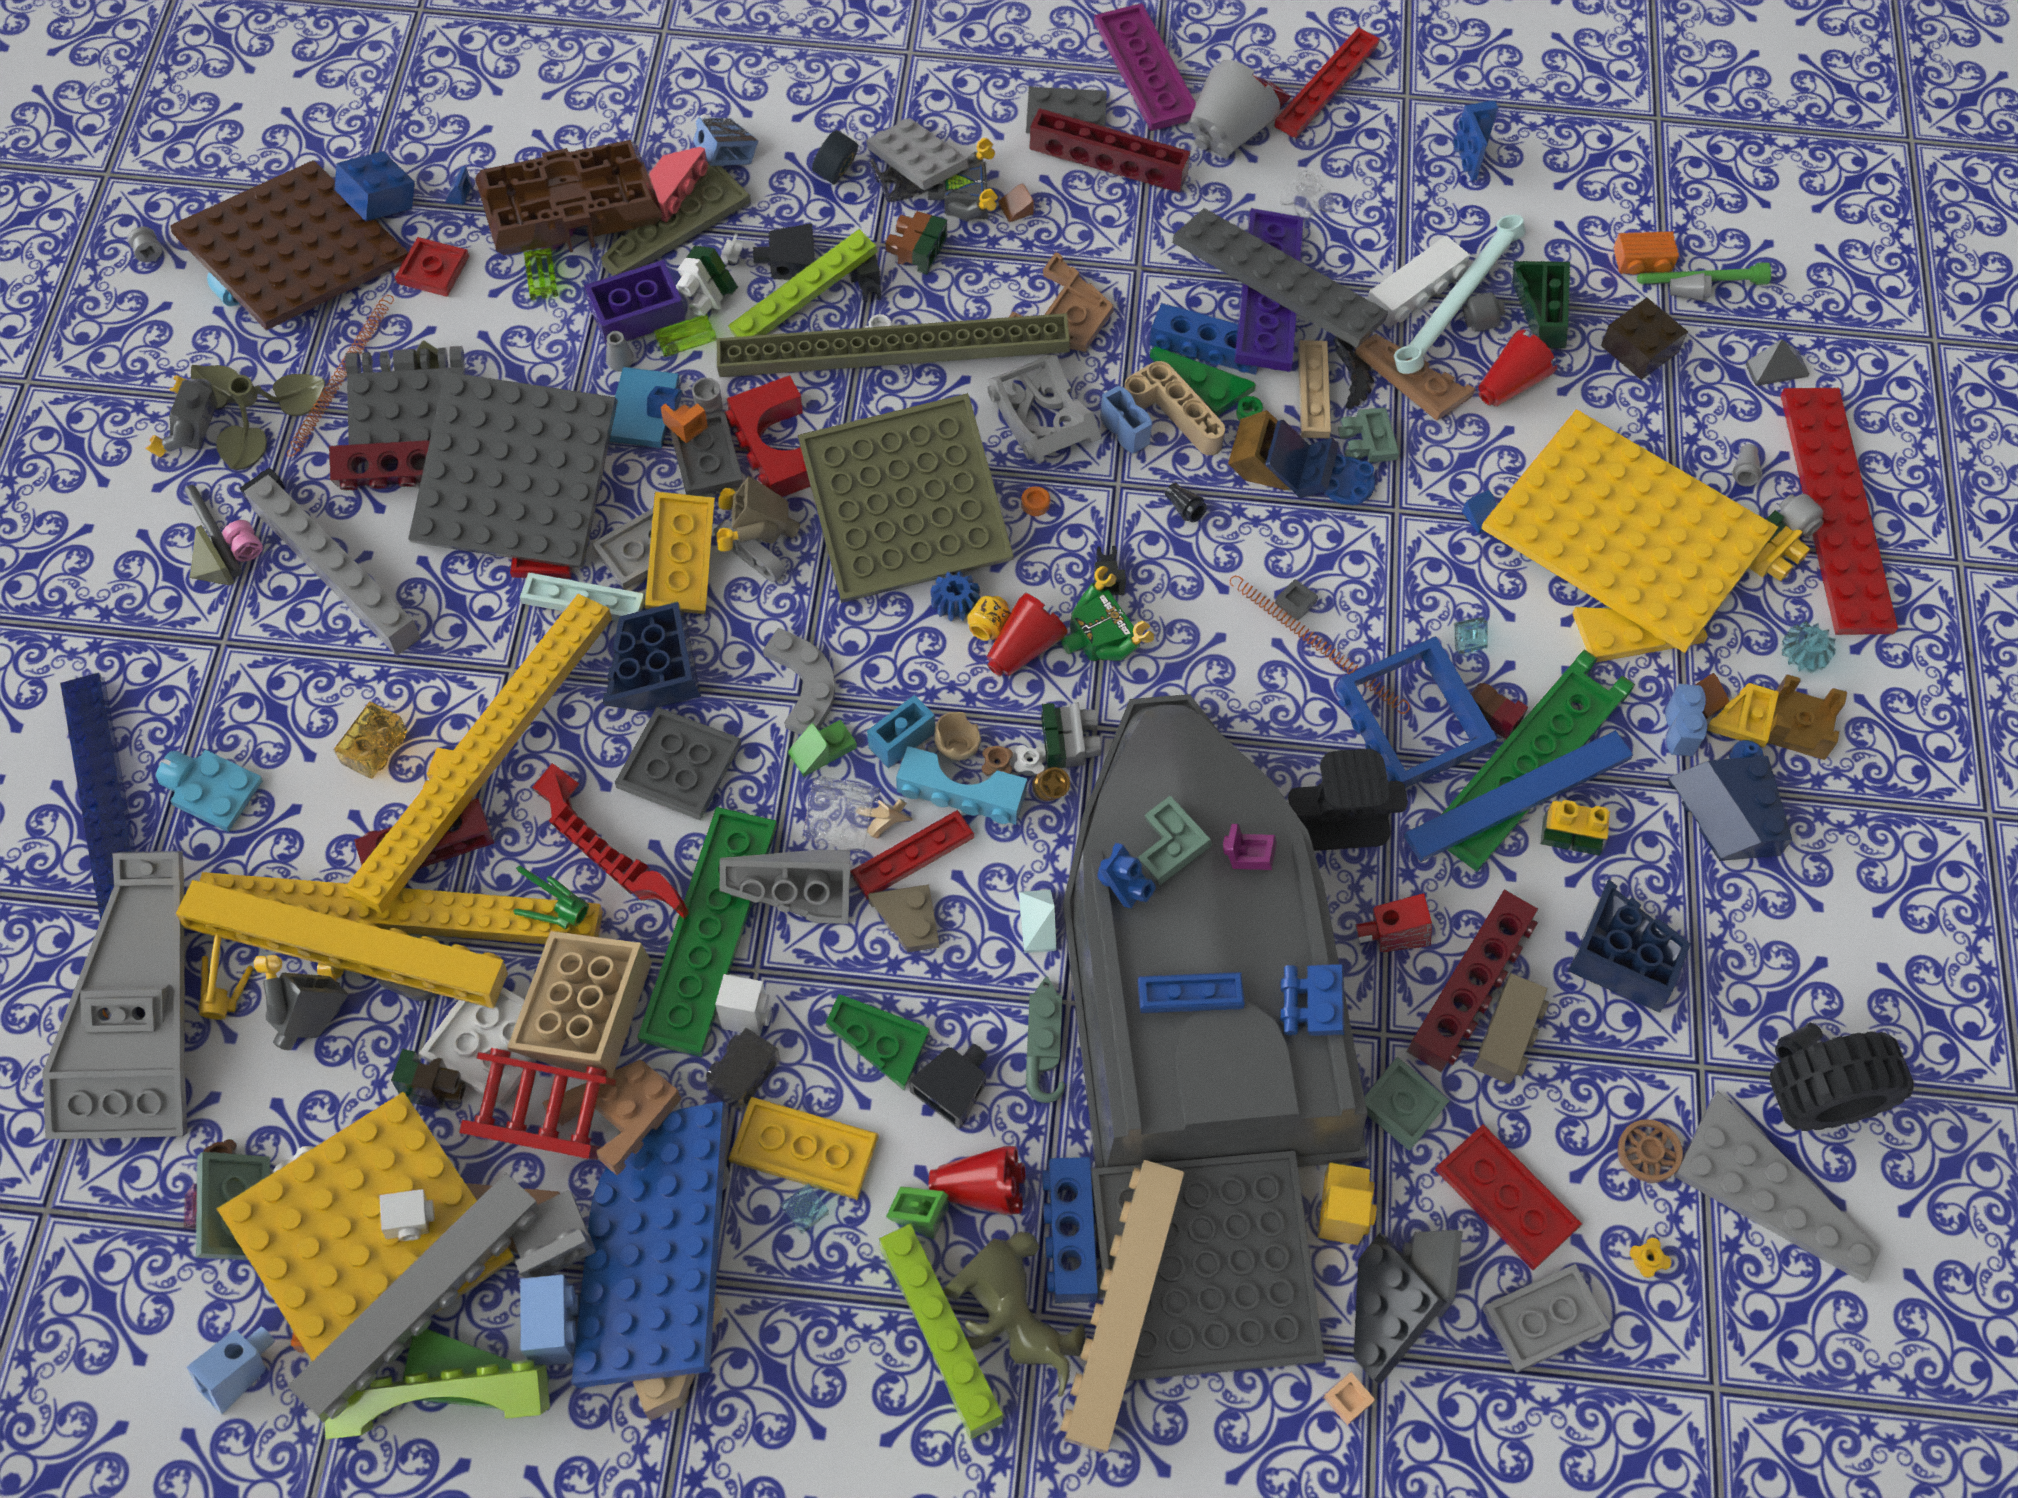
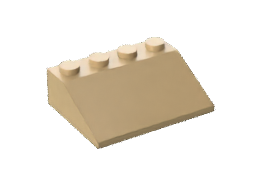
M550 931L507 1049L563 1069L584 1073L587 1066L607 1070L606 1077L612 1078L652 963L643 945L638 942Z

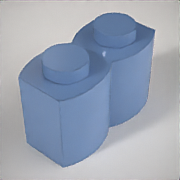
M1118 385L1102 394L1101 421L1109 431L1117 434V439L1121 446L1134 454L1150 445L1151 418L1144 409L1135 405L1134 398L1129 391Z
M1678 684L1666 706L1665 718L1670 727L1666 736V744L1671 755L1693 757L1706 736L1707 722L1702 713L1705 708L1706 697L1704 690L1699 685Z

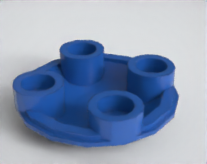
M1337 453L1328 490L1323 492L1331 500L1343 505H1356L1365 502L1371 497L1375 489L1373 465L1367 461H1360L1354 457H1347Z

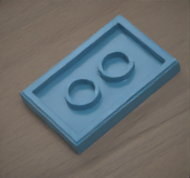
M623 367L615 394L618 403L609 442L662 448L667 426L663 423L662 418L649 417L647 415V396L655 386L677 389L680 380L679 374Z

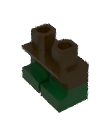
M402 1049L391 1081L398 1094L404 1091L411 1103L437 1109L442 1108L444 1101L460 1105L466 1090L465 1082L460 1081V1072L448 1069L442 1058H436L429 1065L421 1063L415 1051Z

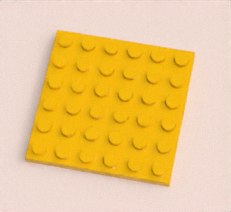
M403 1091L221 1205L217 1210L313 1362L477 1200ZM423 1189L427 1200H433L435 1221L429 1222V1233L421 1234L419 1239L412 1241H400L399 1237L386 1239L381 1229L380 1195ZM507 1247L497 1257L492 1255L483 1264L485 1269L480 1276L471 1283L466 1281L457 1290V1298L514 1261L515 1258L510 1249Z

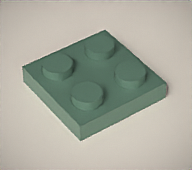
M1399 1057L1395 1058L1364 1096L1367 1115L1408 1150L1415 1146L1450 1101Z

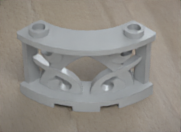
M1057 355L1044 356L1036 361L988 379L990 385L987 387L989 397L993 403L997 402L1006 423L1028 460L1032 459L1037 463H1042L1045 461L1043 456L1082 440L1093 443L1102 439L1093 411L1087 409L1079 399L1073 401L1069 396L1068 392L1071 391V386L1065 377ZM1041 367L1042 370L1031 381L1026 373ZM1018 376L1026 390L1024 391L1019 384L1012 383V388L1016 394L1011 396L1006 392L1003 382ZM1050 392L1054 396L1052 398H1046L1045 394ZM1033 400L1047 409H1061L1054 417L1053 427H1043L1027 422L1028 412Z

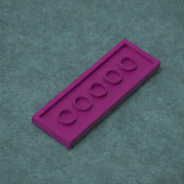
M1139 3L1094 15V24L1150 131L1188 122L1196 102L1143 4Z

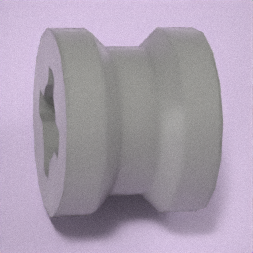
M144 226L135 228L129 233L127 240L131 248H133V253L137 260L151 262L160 257L162 247L159 241H157L154 230Z

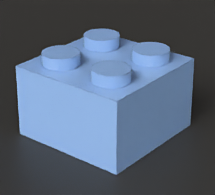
M564 1275L520 1279L521 1352L527 1360H534V1365L546 1364V1366L574 1362L577 1334L575 1316H579L580 1296L575 1294L574 1285H570Z

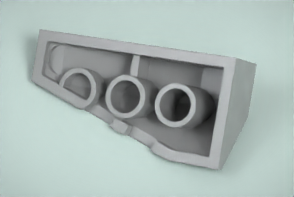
M808 850L720 858V891L755 903L762 902L777 907V910L785 913L789 911L804 916L806 920L815 923L848 924L850 850Z

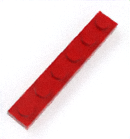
M1358 27L1275 119L1274 127L1297 138L1379 46L1380 38Z

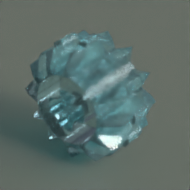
M1807 621L1801 623L1800 626L1795 624L1782 640L1781 645L1784 647L1782 649V656L1789 657L1788 665H1798L1799 672L1806 668L1812 674L1817 669L1822 670L1829 664V660H1832L1836 651L1834 648L1836 639L1828 637L1829 629L1823 631L1819 629V623L1814 624L1813 627Z

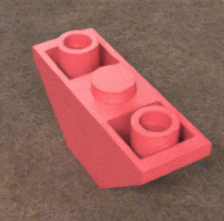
M696 147L663 155L649 173L650 182L662 213V221L667 222L673 213L678 212L684 198L692 193L696 182L706 174L708 162L706 160L705 148Z

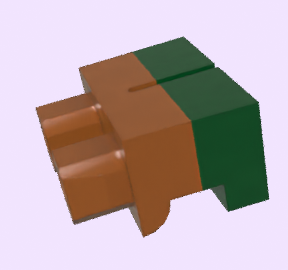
M916 211L913 218L900 214L895 227L896 232L903 234V236L889 234L885 243L886 252L897 255L898 264L911 263L917 266L918 272L928 275L937 255L947 240V219Z

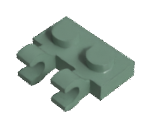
M1386 407L1358 410L1356 417L1347 416L1341 418L1342 426L1338 427L1340 438L1347 439L1361 433L1363 439L1348 441L1349 449L1344 451L1345 456L1354 457L1358 460L1368 456L1369 463L1398 459L1399 450Z

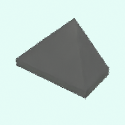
M1783 339L1746 362L1747 369L1755 386L1805 378L1810 374L1799 351Z

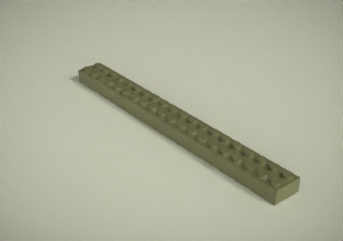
M1067 313L717 338V370L719 377L1066 353L1070 352Z

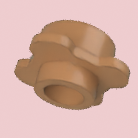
M993 746L983 750L982 755L985 758V764L982 765V772L985 775H991L997 770L1009 774L1012 773L1010 759L1013 757V752L1009 748ZM1000 760V763L996 764L994 761Z

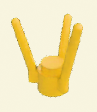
M220 935L214 937L210 974L208 967L209 959L207 956L202 957L201 996L198 1007L200 1016L214 1020L225 1019L227 1012H235L237 1001L253 971L252 966L246 968L231 998L227 996V990L216 988L221 945Z

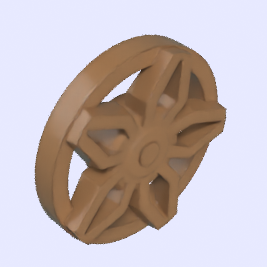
M1649 1119L1633 1122L1622 1132L1618 1141L1617 1150L1621 1165L1632 1176L1647 1183L1665 1181L1674 1175L1681 1165L1683 1157L1681 1143L1677 1135L1661 1122ZM1651 1127L1655 1128V1130L1647 1136L1646 1133L1638 1128ZM1662 1132L1661 1139H1657L1655 1136ZM1632 1133L1640 1138L1639 1142L1635 1140ZM1667 1137L1672 1142L1675 1153L1669 1148L1664 1147ZM1626 1138L1628 1139L1630 1145L1633 1146L1629 1148L1627 1151H1625ZM1631 1154H1636L1638 1159L1628 1160L1627 1157ZM1666 1155L1674 1161L1664 1160L1663 1157ZM1642 1162L1643 1172L1637 1170L1634 1166H1637ZM1648 1165L1653 1166V1175H1650ZM1661 1166L1672 1167L1668 1172L1659 1175Z

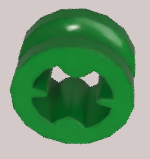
M1253 396L1243 397L1239 400L1236 416L1240 421L1242 418L1262 412V402ZM1250 408L1254 409V411L1251 410L1249 413L1245 412V410L1248 411Z

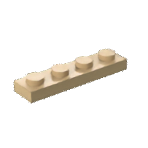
M1299 340L1301 437L1329 439L1331 420L1327 341Z

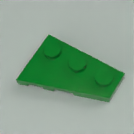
M838 994L826 1020V1027L905 1091L930 1034V1028Z

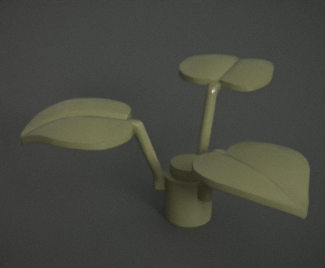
M221 365L191 366V379L202 378L212 383V389L217 400L216 410L223 408L229 399L239 405L243 428L236 425L229 426L220 432L216 441L220 457L233 470H241L252 466L260 460L267 448V438L264 431L260 428H249L246 407L252 406L256 402L258 394L274 403L279 402L281 410L287 415L303 416L311 412V408H314V404H316L319 396L322 395L321 393L325 387L324 379L318 376L290 374L279 378L273 384V391L276 396H272L262 390L259 385L254 386L249 377L238 375L230 367Z

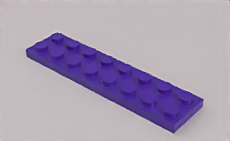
M1250 208L1247 232L1300 262L1304 217ZM1242 283L1234 363L1291 372L1296 313Z

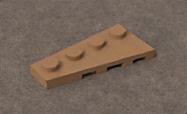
M1377 334L1366 339L1355 350L1357 356L1436 421L1470 399L1476 390L1468 384L1465 387L1454 382L1455 377L1446 372L1441 375L1430 369V363L1425 360L1424 366L1419 371L1410 374L1400 373L1396 368L1394 354L1401 347Z

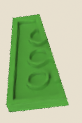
M425 1329L418 1336L412 1335L402 1381L405 1380L406 1375L412 1373L427 1372L428 1378L439 1377L441 1376V1371L453 1368H463V1374L477 1372L476 1367L488 1364H498L499 1370L512 1368V1363L514 1362ZM547 1374V1381H548V1384H549V1379H550V1377H549L548 1374ZM460 1397L418 1399L419 1401L498 1409L481 1401Z

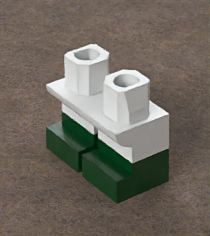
M694 246L677 269L681 279L676 287L682 295L694 296V299L689 304V308L695 315L704 316L711 308L721 309L720 301L726 294L732 295L738 288L728 269H725L726 266L715 248Z

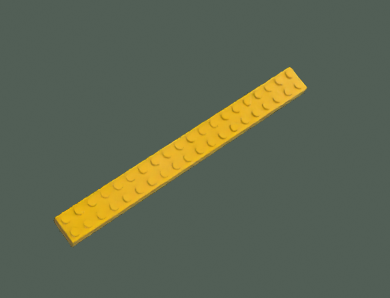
M577 594L347 883L345 888L350 897L382 914L385 912L610 623L612 616L608 607L583 595Z
M202 872L199 882L203 883L207 880L214 881L224 888L234 891L237 888L245 889L253 893L254 896L265 899L268 896L276 897L285 904L296 907L298 904L307 905L316 912L327 915L329 912L338 913L347 920L359 922L360 920L369 921L378 928L390 930L391 928L400 929L407 934L546 944L550 931L599 937L603 910L599 903H588L589 909L584 920L578 926L569 924L568 928L564 929L557 924L526 918L513 913L514 909L518 908L558 917V913L554 911L558 900L402 888L382 914L350 897L345 888L347 883Z

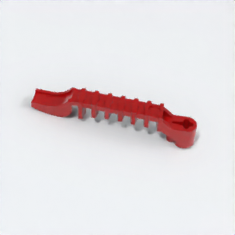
M551 763L531 787L550 803L552 817L549 819V822L629 894L633 893L641 901L651 899L663 901L685 919L689 914L685 902L675 888L660 873L650 871V868L640 859H636L633 862L625 854H620L573 810L570 796L580 784L558 766Z

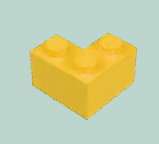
M1329 1162L1324 1175L1317 1238L1358 1245L1364 1235H1369L1370 1226H1374L1377 1205L1371 1204L1375 1182L1369 1181L1370 1169Z

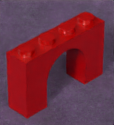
M788 375L727 398L728 410L725 411L727 422L730 427L735 426L737 441L742 449H747V459L752 470L757 469L760 474L758 475L759 482L781 497L811 487L801 447L793 450H777L767 446L760 439L764 431L771 425L803 413L801 395L791 376Z

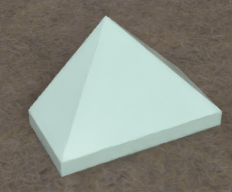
M1051 890L1019 892L1024 953L1056 951L1055 907Z

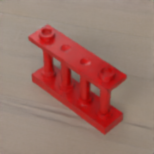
M491 1048L490 1054L478 1052L476 1059L490 1061V1070L479 1115H475L474 1121L462 1119L459 1133L586 1159H599L596 1151L601 1146L591 1145L592 1138L589 1137L600 1084L615 1086L616 1079L606 1077L607 1070L587 1066L584 1073L512 1059L510 1058L511 1051ZM510 1065L523 1068L511 1122L507 1121L506 1127L494 1125L495 1118L492 1117L504 1066ZM536 1071L555 1074L544 1125L543 1128L539 1127L538 1134L526 1132L527 1125L524 1123ZM568 1077L587 1080L576 1132L571 1134L570 1140L558 1138L560 1131H556Z

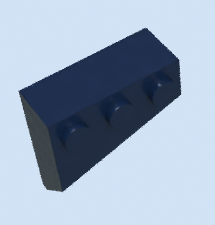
M678 602L619 616L613 645L614 657L612 667H609L607 676L609 683L607 693H604L602 702L605 706L646 711L701 697L687 619Z
M1768 756L1709 760L1667 779L1671 788H1675L1683 799L1682 805L1686 811L1691 812L1700 825L1699 831L1719 861L1781 856L1793 840Z
M1608 879L1588 921L1568 972L1660 1013L1673 992L1691 943L1662 920H1654L1640 909L1641 904L1634 898L1630 900L1616 890L1618 886Z

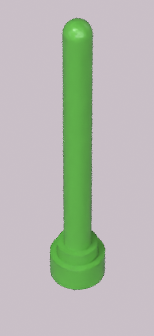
M1769 262L1756 263L1750 269L1641 273L1637 276L1639 284L1670 283V279L1704 273V275H1711L1712 281L1749 280L1750 282H1755V285H1768L1771 280V266Z

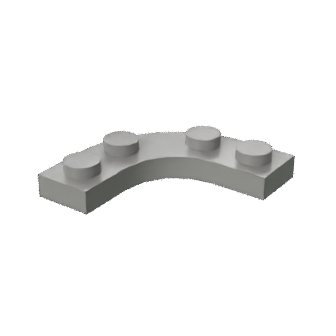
M778 627L763 649V654L765 657L797 673L804 685L800 699L784 722L785 728L802 735L807 727L814 723L819 730L831 711L835 698V682L832 668L827 658L817 647Z

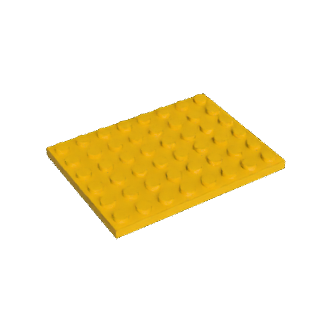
M1576 409L1484 520L1481 529L1686 653L1773 537L1778 526Z

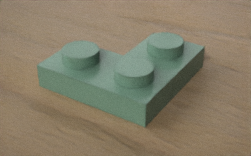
M1170 795L1144 815L1146 821L1162 839L1142 853L1138 859L1154 880L1161 885L1210 848L1212 842Z

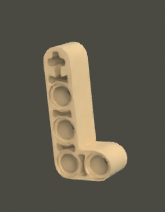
M1163 361L1153 362L1126 379L1124 388L1134 398L1135 405L1146 409L1156 403L1201 453L1215 455L1221 451L1225 425L1168 363Z

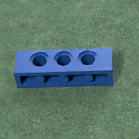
M1160 304L1151 327L1150 346L1179 353L1186 357L1204 360L1214 365L1236 369L1243 373L1256 375L1259 368L1257 366L1234 363L1238 324L1172 305Z
M1090 1157L1049 1158L1048 1170H1042L1043 1191H1049L1050 1203H1044L1043 1206L1044 1224H1051V1237H1045L1046 1258H1052L1053 1271H1047V1293H1054V1304L1096 1302L1098 1289ZM1064 1190H1069L1076 1195V1199L1072 1202H1064L1058 1197V1194ZM1064 1224H1072L1078 1229V1233L1073 1236H1066L1059 1228ZM1065 1258H1075L1079 1262L1080 1267L1070 1271L1065 1269L1061 1262Z

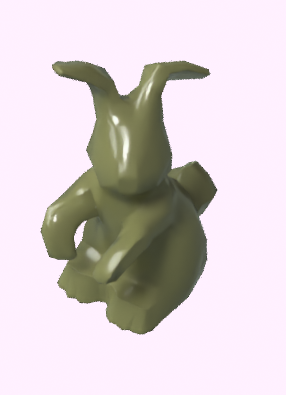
M1018 1232L1006 1241L994 1238L952 1279L943 1292L945 1296L957 1300L965 1292H971L989 1313V1322L986 1324H979L969 1319L965 1320V1327L974 1334L979 1335L978 1337H966L971 1349L978 1350L989 1344L1000 1333L1007 1332L1009 1334V1355L1016 1364H1052L1057 1369L1059 1379L1058 1396L1062 1397L1070 1377V1363L1064 1355L1080 1357L1085 1343V1327L1079 1324L1069 1334L1060 1335L1050 1325L1037 1320L1029 1310L1026 1301L1027 1280L1023 1267V1258L1034 1256L1040 1248L1033 1234Z

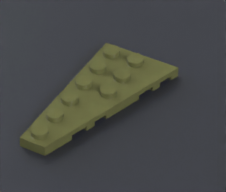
M708 164L706 174L696 182L692 193L684 198L677 213H673L667 222L662 221L660 218L656 224L631 229L626 236H621L601 257L602 265L612 276L646 266L751 203L750 194L720 165L710 166Z

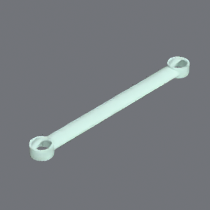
M1513 214L1498 220L1496 224L1498 231L1408 346H1404L1395 352L1396 368L1400 373H1414L1424 366L1423 356L1510 243L1524 236L1526 231L1522 216Z

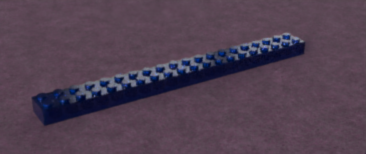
M98 672L61 682L60 685L101 921L114 888L113 853L136 852L106 682ZM137 1007V1015L144 1018V1009Z

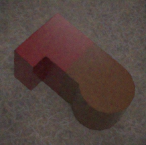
M1479 683L1470 693L1491 729L1504 739H1507L1522 722L1528 706L1519 700L1515 704L1503 695L1498 694L1492 686L1486 683Z

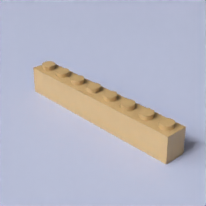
M1147 1160L1143 1161L1141 1169L1134 1167L1128 1187L1135 1189L1132 1201L1124 1202L1119 1221L1125 1223L1122 1236L1115 1234L1109 1254L1116 1258L1112 1270L1105 1269L1100 1286L1101 1290L1106 1291L1103 1304H1095L1090 1324L1096 1325L1093 1339H1085L1080 1359L1086 1360L1083 1375L1076 1373L1070 1392L1071 1395L1076 1396L1073 1410H1065L1060 1427L1061 1431L1066 1432L1064 1439L1066 1442L1104 1454L1108 1452L1184 1176L1183 1171Z

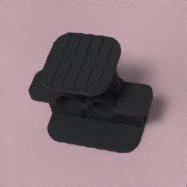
M1373 749L1328 752L1323 756L1320 763L1322 783L1317 786L1295 787L1290 790L1288 796L1289 805L1308 830L1314 851L1367 848L1384 845L1391 833L1388 819L1389 814L1403 812L1408 805L1405 785L1400 781H1388L1384 759Z

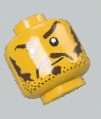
M999 596L981 597L967 616L971 633L984 641L996 639L1011 613L1008 603Z

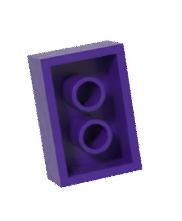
M664 260L584 285L589 308L606 347L607 336L613 331L621 332L625 340L629 341L686 322L682 299Z

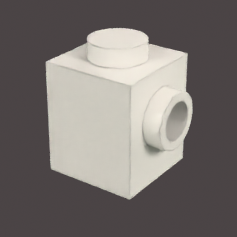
M423 1189L380 1195L381 1229L386 1239L399 1237L400 1241H412L419 1239L421 1234L429 1233V1222L435 1221L433 1200H427Z

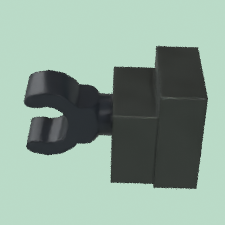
M874 254L849 273L851 282L858 281L859 287L862 289V299L865 303L868 302V293H875L878 300H881V288L879 286L880 270L876 255Z
M1098 546L1094 575L1099 567H1107L1108 571L1104 574L1103 581L1110 574H1114L1116 582L1110 587L1104 586L1103 590H1109L1112 595H1124L1126 575L1125 569L1118 570L1116 561L1117 548L1112 546V554L1104 555L1101 552V547Z

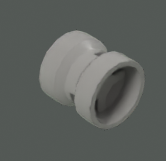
M707 377L697 380L692 386L694 405L698 403L705 409L706 414L721 412L723 403L719 383Z

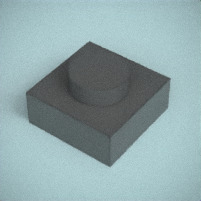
M1294 579L1276 597L1275 604L1279 605L1280 608L1288 612L1296 620H1299L1317 602L1318 595Z

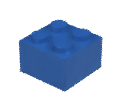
M384 151L352 158L336 164L335 191L365 221L412 209L415 181Z

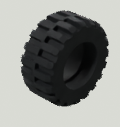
M1875 1031L1863 1034L1854 1033L1845 1037L1839 1036L1832 1038V1040L1819 1042L1811 1047L1800 1049L1795 1054L1783 1058L1782 1062H1777L1771 1070L1769 1078L1785 1123L1795 1130L1802 1131L1812 1129L1815 1131L1823 1130L1829 1127L1835 1128L1844 1124L1859 1122V1120L1871 1118L1878 1113L1892 1109L1895 1105L1903 1103L1905 1099L1912 1095L1914 1089V1081L1898 1041L1885 1032L1876 1033Z

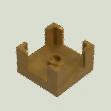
M1786 674L1776 690L1779 693L1768 743L1825 760L1838 743L1840 731H1834L1836 717L1845 705L1847 692L1832 688L1825 699L1795 691L1801 679Z

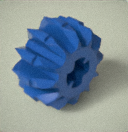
M960 570L957 575L952 576L947 571L946 578L937 576L936 585H933L930 590V595L932 596L931 605L933 609H937L939 617L948 615V619L951 622L954 617L958 616L964 621L966 618L965 614H969L981 598L979 596L980 587L978 583H974L972 575L963 577V573Z

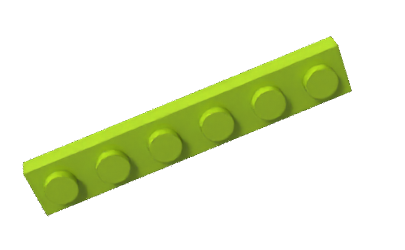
M858 229L728 325L730 332L735 337L766 335L878 252L876 245L861 229Z

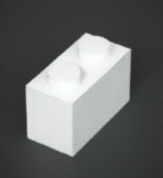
M724 974L715 1004L722 1029L760 1036L763 1025H769L772 1007L768 1006L769 994L765 993L763 981Z

